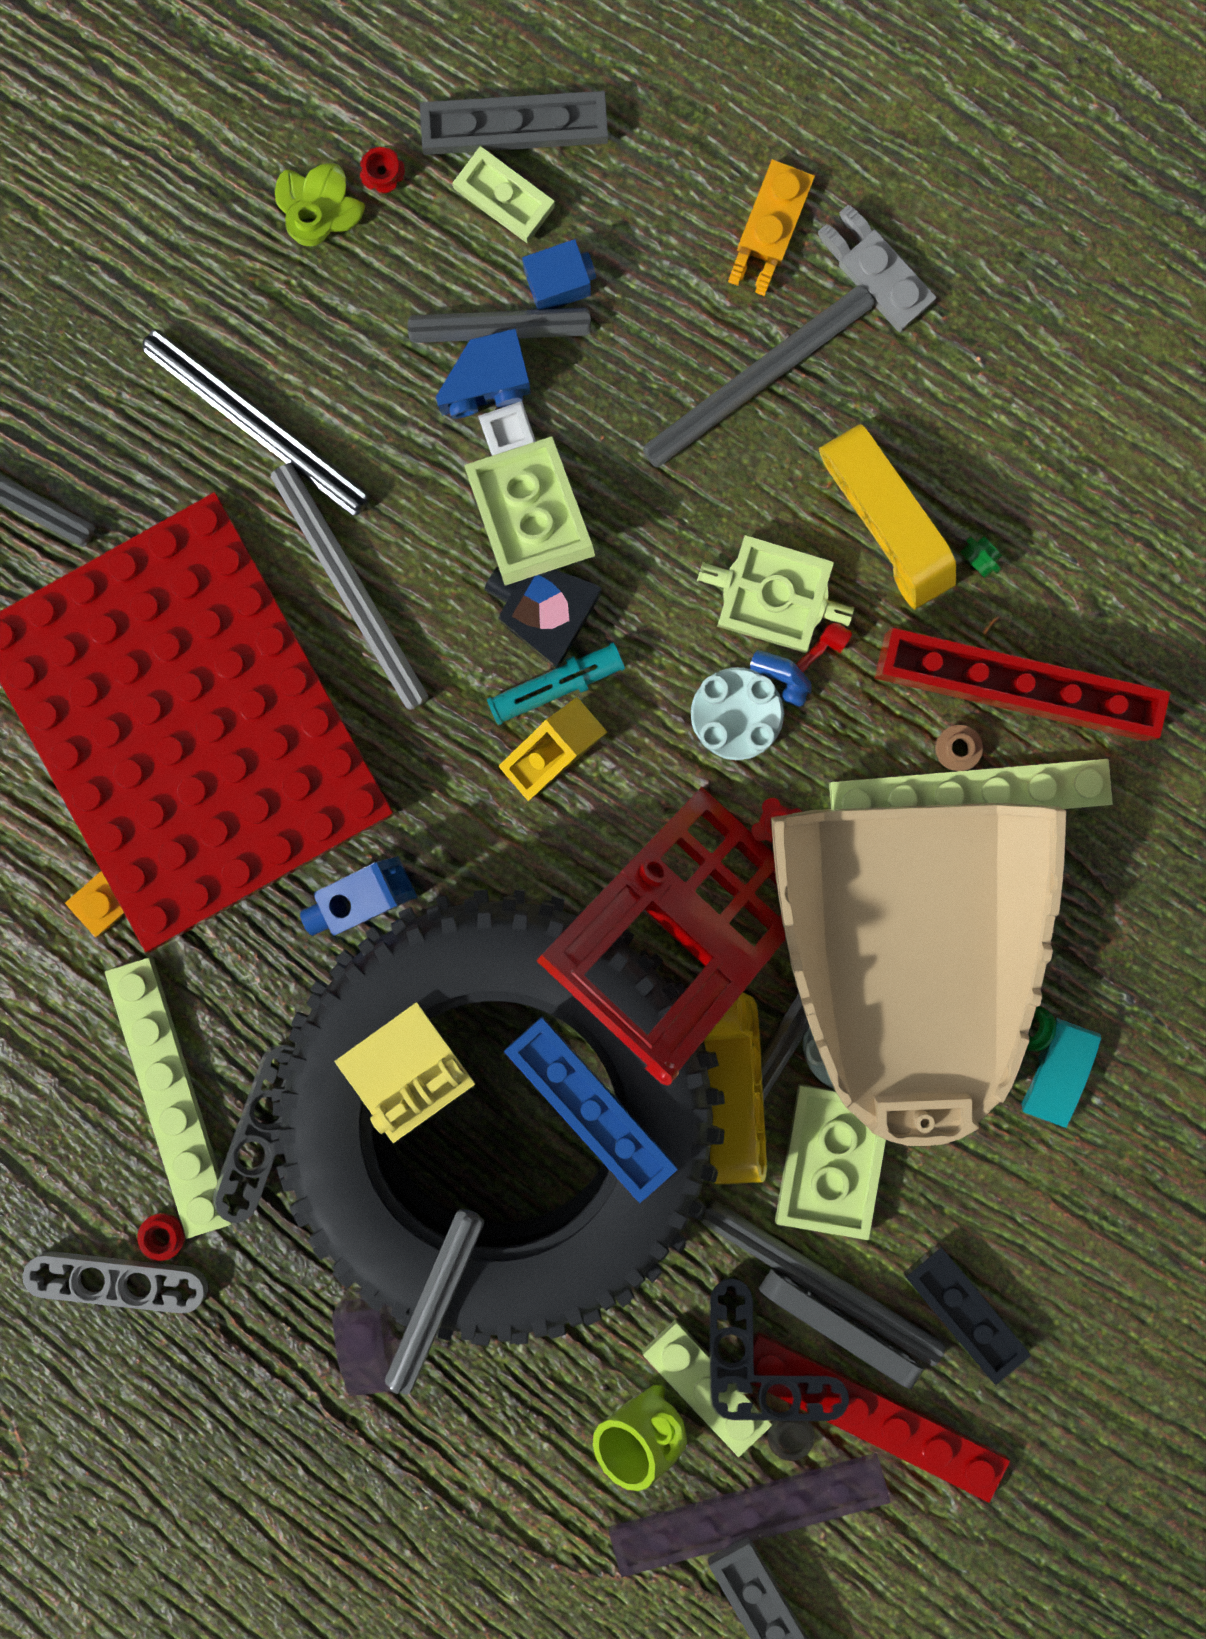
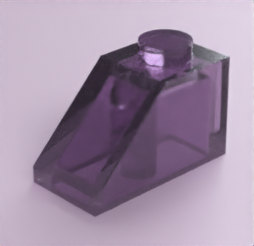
M363 1299L339 1302L332 1314L337 1362L349 1396L391 1391L390 1387L385 1384V1378L393 1362L386 1304L377 1312L369 1307L368 1303Z

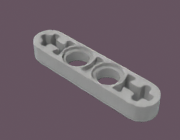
M54 1251L43 1252L30 1260L23 1272V1283L27 1291L39 1298L171 1313H189L195 1310L206 1298L208 1292V1282L204 1274L196 1268ZM45 1264H50L49 1270L51 1273L63 1275L70 1270V1265L74 1266L69 1279L55 1278L48 1286L44 1285V1277L36 1275V1271L44 1267ZM93 1267L103 1273L105 1284L102 1290L91 1292L84 1288L81 1283V1274L84 1269ZM139 1272L149 1278L151 1290L147 1296L137 1297L129 1292L127 1279L130 1274ZM161 1275L167 1277L163 1286L176 1287L183 1279L189 1280V1288L196 1289V1293L192 1294L187 1301L181 1300V1292L167 1290L162 1295V1299H158L162 1287ZM68 1281H69V1287H70V1289H67V1288H66V1285H67Z

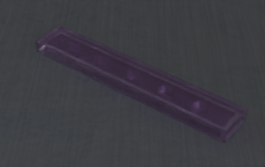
M877 1453L610 1526L609 1535L622 1578L723 1550L747 1536L752 1541L888 1504L891 1501Z

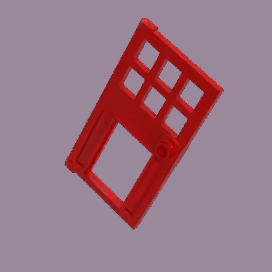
M701 787L536 961L646 1063L647 1067L645 1069L663 1085H670L678 1076V1071L786 939L781 914L778 916L755 895L757 889L767 878H770L777 885L774 853L761 841L755 840L751 832ZM700 816H703L725 837L713 853H710L688 832L689 827ZM675 843L700 866L686 882L661 860V857ZM733 847H736L758 867L757 872L746 884L742 883L721 863ZM708 875L712 876L733 896L731 902L720 914L695 892ZM742 907H745L767 928V931L754 946L730 925V921ZM643 910H646L705 966L648 1035L584 976Z

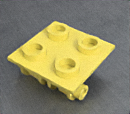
M417 1002L334 1061L373 1115L370 1117V1120L380 1134L385 1132L392 1143H395L475 1085V1082Z

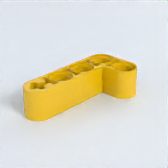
M858 424L819 447L820 456L827 470L892 563L895 582L909 606L916 610L956 585V561L949 546L867 429L862 424Z
M742 992L704 1039L706 1051H715L719 1066L707 1070L710 1087L723 1091L725 1104L712 1106L713 1125L725 1131L724 1143L711 1145L710 1164L714 1165L718 1171L717 1180L714 1182L717 1185L764 1182L767 1173L759 1016L755 999Z

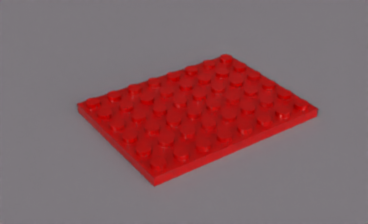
M215 492L0 611V684L145 952L150 953L395 815L219 496Z

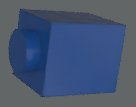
M575 239L522 257L524 273L537 310L555 309L591 296L590 281L596 279L595 269L588 251L580 254Z

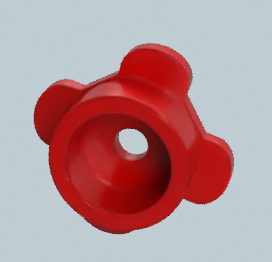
M776 798L766 799L761 806L763 813L759 818V822L752 825L751 834L757 841L767 840L773 843L771 817L802 811L798 808L790 810L782 806Z

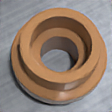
M954 725L942 731L938 736L935 752L939 762L947 769L965 771L978 763L982 756L983 745L980 736L974 729L965 725ZM956 739H961L967 744L968 750L963 757L956 756L952 751V744Z

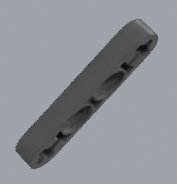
M274 1045L264 1053L213 1195V1204L221 1218L228 1222L240 1223L253 1215L276 1155L274 1142L271 1140V1130L274 1127L282 1126V1116H278L273 1122L261 1123L255 1118L254 1108L260 1099L272 1097L273 1089L261 1088L263 1081L266 1079L274 1084L277 1070L271 1066L273 1058L278 1059L280 1052L284 1049L294 1051V1048L290 1045ZM281 1078L279 1085L285 1087L286 1079ZM249 1142H257L264 1149V1159L258 1166L253 1168L242 1166L238 1160L239 1150L244 1144ZM235 1170L245 1177H257L254 1185L247 1181L243 1185L242 1196L248 1200L245 1207L237 1206L234 1212H229V1205L223 1200L225 1193L234 1194L239 1182L235 1177L229 1178L231 1171Z
M772 1268L759 1287V1290L777 1305L902 1386L912 1389L924 1371L922 1365L908 1354L776 1269Z

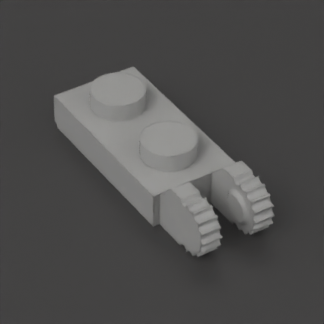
M847 205L839 212V215L844 225L850 229L860 243L850 250L842 236L827 224L818 231L819 238L838 259V266L856 286L862 285L868 290L874 300V306L897 331L901 332L934 303L936 296L875 229L871 230L863 216L851 205Z

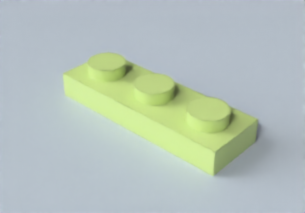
M677 1319L642 1350L643 1356L738 1457L772 1426L771 1421H731L723 1419L715 1413L710 1401V1354ZM728 1384L727 1391L719 1393V1402L727 1403L729 1412H736L737 1404L746 1402L753 1403L751 1413H761L759 1407L747 1394L737 1393L736 1385Z

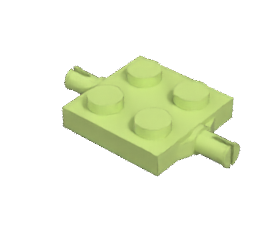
M746 535L743 538L738 558L729 570L702 562L701 572H699L697 581L724 588V604L717 624L718 627L804 653L808 650L814 628L822 618L849 626L852 618L849 616L854 611V607L828 600L827 584L834 562Z

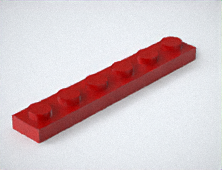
M757 1332L753 1340L754 1375L829 1376L838 1379L848 1391V1407L842 1416L826 1422L990 1503L1010 1463L1006 1455L760 1332ZM750 1383V1384H752V1385H754V1386L760 1388V1384H759V1383ZM776 1384L768 1389V1393L792 1404V1393L786 1386ZM798 1384L802 1398L800 1409L806 1412V1403L822 1404L823 1412L830 1413L831 1405L839 1403V1396L831 1394L830 1386L823 1385L821 1393L805 1394L807 1384Z

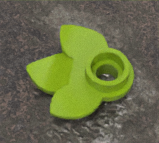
M335 163L321 164L313 168L306 178L295 171L285 169L279 175L276 182L275 200L278 207L286 214L285 225L287 232L296 242L304 246H316L322 243L330 232L352 229L358 224L365 210L363 202L352 197H345L346 176L341 166ZM306 218L315 219L313 222L310 223L301 221Z

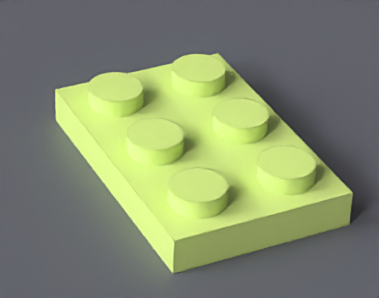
M552 436L464 465L505 586L595 556L592 542Z
M798 1084L775 1222L777 1225L869 1240L886 1139L873 1134L865 1124L846 1109L833 1089Z

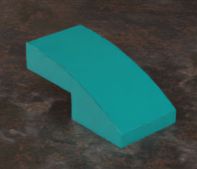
M1056 1018L1055 1037L1049 1046L1041 1050L1038 1056L1040 1065L1021 1103L1022 1112L1067 1128L1092 1069L1101 1041V1034Z

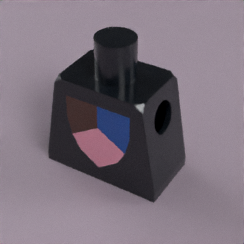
M498 566L491 574L484 588V591L506 603L498 617L499 622L555 668H559L602 594V588L596 584L555 569L505 586Z

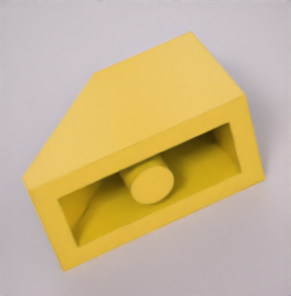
M576 697L547 718L498 767L529 801L587 752L607 731L581 700Z

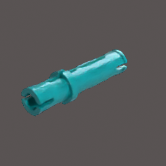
M614 642L577 660L574 656L565 659L567 664L534 679H530L495 697L487 698L488 705L498 726L511 718L539 708L578 689L580 693L589 690L587 685L617 671L625 670ZM594 664L598 666L596 669L563 684L559 682L560 679ZM549 684L553 685V688L520 703L515 702L516 699Z

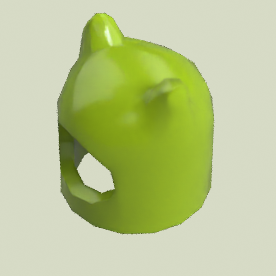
M653 1385L639 1396L627 1401L602 1421L594 1432L593 1449L596 1460L603 1472L615 1484L626 1490L641 1491L650 1487L676 1464L682 1452L686 1449L687 1436L683 1419L676 1409L664 1399L665 1388L662 1385Z

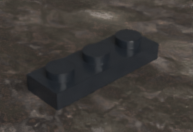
M939 1244L903 1273L995 1386L1031 1357V1354Z

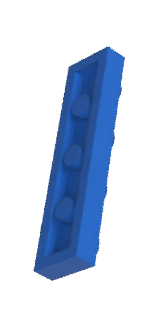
M543 1016L504 1050L505 1054L639 1204L678 1170L673 1161Z

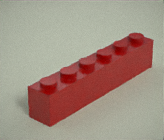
M892 628L884 634L874 678L1141 741L1160 738L1171 693Z

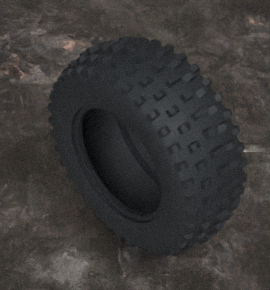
M487 889L475 890L474 897L465 899L463 905L452 907L448 895L436 898L437 905L428 907L427 914L417 917L412 907L399 912L400 919L391 923L392 930L385 935L376 926L365 932L368 938L358 944L361 952L354 957L347 950H343L335 958L337 964L330 971V974L334 977L331 983L328 985L321 980H317L310 988L313 993L306 1002L312 1008L310 1014L306 1015L297 1012L291 1023L293 1029L289 1039L296 1043L294 1051L284 1049L278 1057V1062L281 1063L277 1075L286 1079L285 1087H274L272 1093L273 1115L282 1116V1126L274 1127L271 1130V1140L274 1142L275 1154H285L286 1163L280 1164L277 1167L284 1192L291 1190L295 1192L297 1201L292 1203L289 1209L299 1228L309 1224L314 1233L309 1237L308 1242L317 1257L322 1260L330 1255L336 1262L332 1267L334 1270L332 1274L345 1288L350 1287L356 1282L362 1287L359 1293L362 1296L361 1299L366 1301L369 1307L379 1312L384 1304L393 1308L390 1315L397 1318L396 1322L408 1327L456 1212L437 1203L416 1185L400 1162L392 1141L385 1132L380 1134L370 1120V1117L373 1115L334 1061L416 1002L429 1020L452 1008L483 1001L520 1003L545 1011L562 1020L585 1039L595 1051L607 1071L616 1099L673 1161L678 1170L639 1204L603 1163L592 1180L580 1193L551 1212L515 1222L484 1221V1226L436 1335L439 1339L450 1341L453 1332L457 1331L461 1332L462 1340H470L471 1344L489 1346L491 1335H498L499 1342L509 1341V1344L515 1345L528 1344V1337L531 1332H534L536 1338L547 1336L548 1334L550 1339L566 1335V1323H570L572 1327L582 1323L588 1326L602 1319L600 1308L603 1307L607 1311L617 1304L616 1300L622 1307L631 1303V1300L635 1298L631 1287L638 1288L646 1278L653 1283L662 1275L663 1269L658 1261H663L670 1252L669 1247L679 1253L685 1248V1241L687 1239L681 1233V1230L685 1229L690 1219L689 1216L701 1220L706 1207L697 1197L703 1180L716 1182L718 1176L715 1166L709 1163L711 1145L724 1143L725 1131L713 1125L712 1106L725 1104L724 1093L710 1087L707 1071L719 1066L715 1051H706L705 1043H701L678 1071L679 1074L670 1085L661 1084L645 1069L647 1067L646 1063L536 961L578 917L563 912L565 899L552 896L551 901L544 900L541 906L525 903V890H515L514 895H507V897L503 898V902H490ZM626 929L584 976L648 1035L686 988L681 981L675 984L670 977L664 980L657 973L656 968L663 962L657 953L650 956L645 950L639 954L633 950L629 944L635 935Z

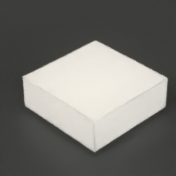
M523 402L478 416L492 456L536 442Z

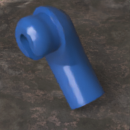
M756 650L751 660L750 669L782 682L786 685L781 694L784 702L798 707L803 706L806 702L807 694H811V681L793 661L762 650Z

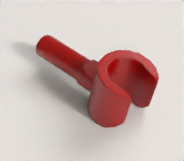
M839 623L829 624L822 632L819 640L796 665L804 672L823 654L827 646L841 653L851 638L852 632Z

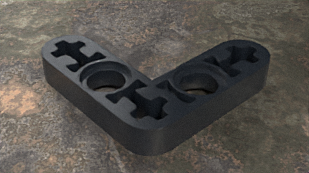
M732 1278L723 1280L715 1286L709 1301L710 1401L715 1413L721 1418L731 1421H831L842 1416L848 1407L849 1396L844 1384L836 1378L829 1376L754 1375L753 1299L751 1291L746 1284ZM727 1288L735 1289V1295L743 1297L744 1305L737 1306L735 1310V1322L744 1320L745 1330L737 1327L717 1329V1320L727 1321L726 1306L718 1305V1297L725 1296ZM733 1335L743 1342L745 1352L740 1361L728 1363L720 1357L718 1344L725 1336ZM750 1383L760 1384L757 1401L761 1413H751L753 1403H739L736 1406V1412H729L727 1403L719 1402V1393L726 1392L728 1384L736 1385V1391L740 1394H752L753 1390ZM798 1384H807L805 1394L821 1393L823 1385L830 1386L831 1394L839 1396V1403L831 1405L830 1413L823 1412L822 1404L806 1403L805 1406L808 1414H799L798 1411L802 1398ZM772 1385H784L792 1393V1405L787 1411L782 1413L774 1412L767 1405L766 1392Z

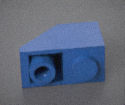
M516 329L469 340L436 395L437 404L442 416L450 414L453 419L464 418L478 412L477 407L496 403V407H506L522 402L523 395L531 394Z

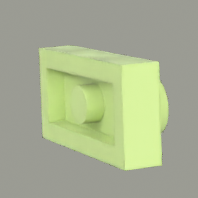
M481 146L453 181L454 190L527 244L555 208V201Z

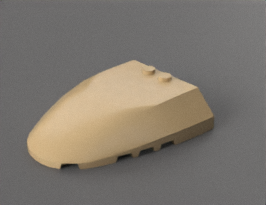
M982 803L823 809L771 817L779 904L791 966L816 1046L833 1087L846 1109L865 1124L873 1134L890 1142L907 1146L942 1145L959 1140L979 1129V1122L999 1102L1004 1103L1010 1092L1029 1043L1028 1033L1035 1009L1040 1006L1042 1000L1041 986L1046 965L1051 961L1053 952L1051 939L1055 916L1059 915L1064 871L1066 810L1058 806Z

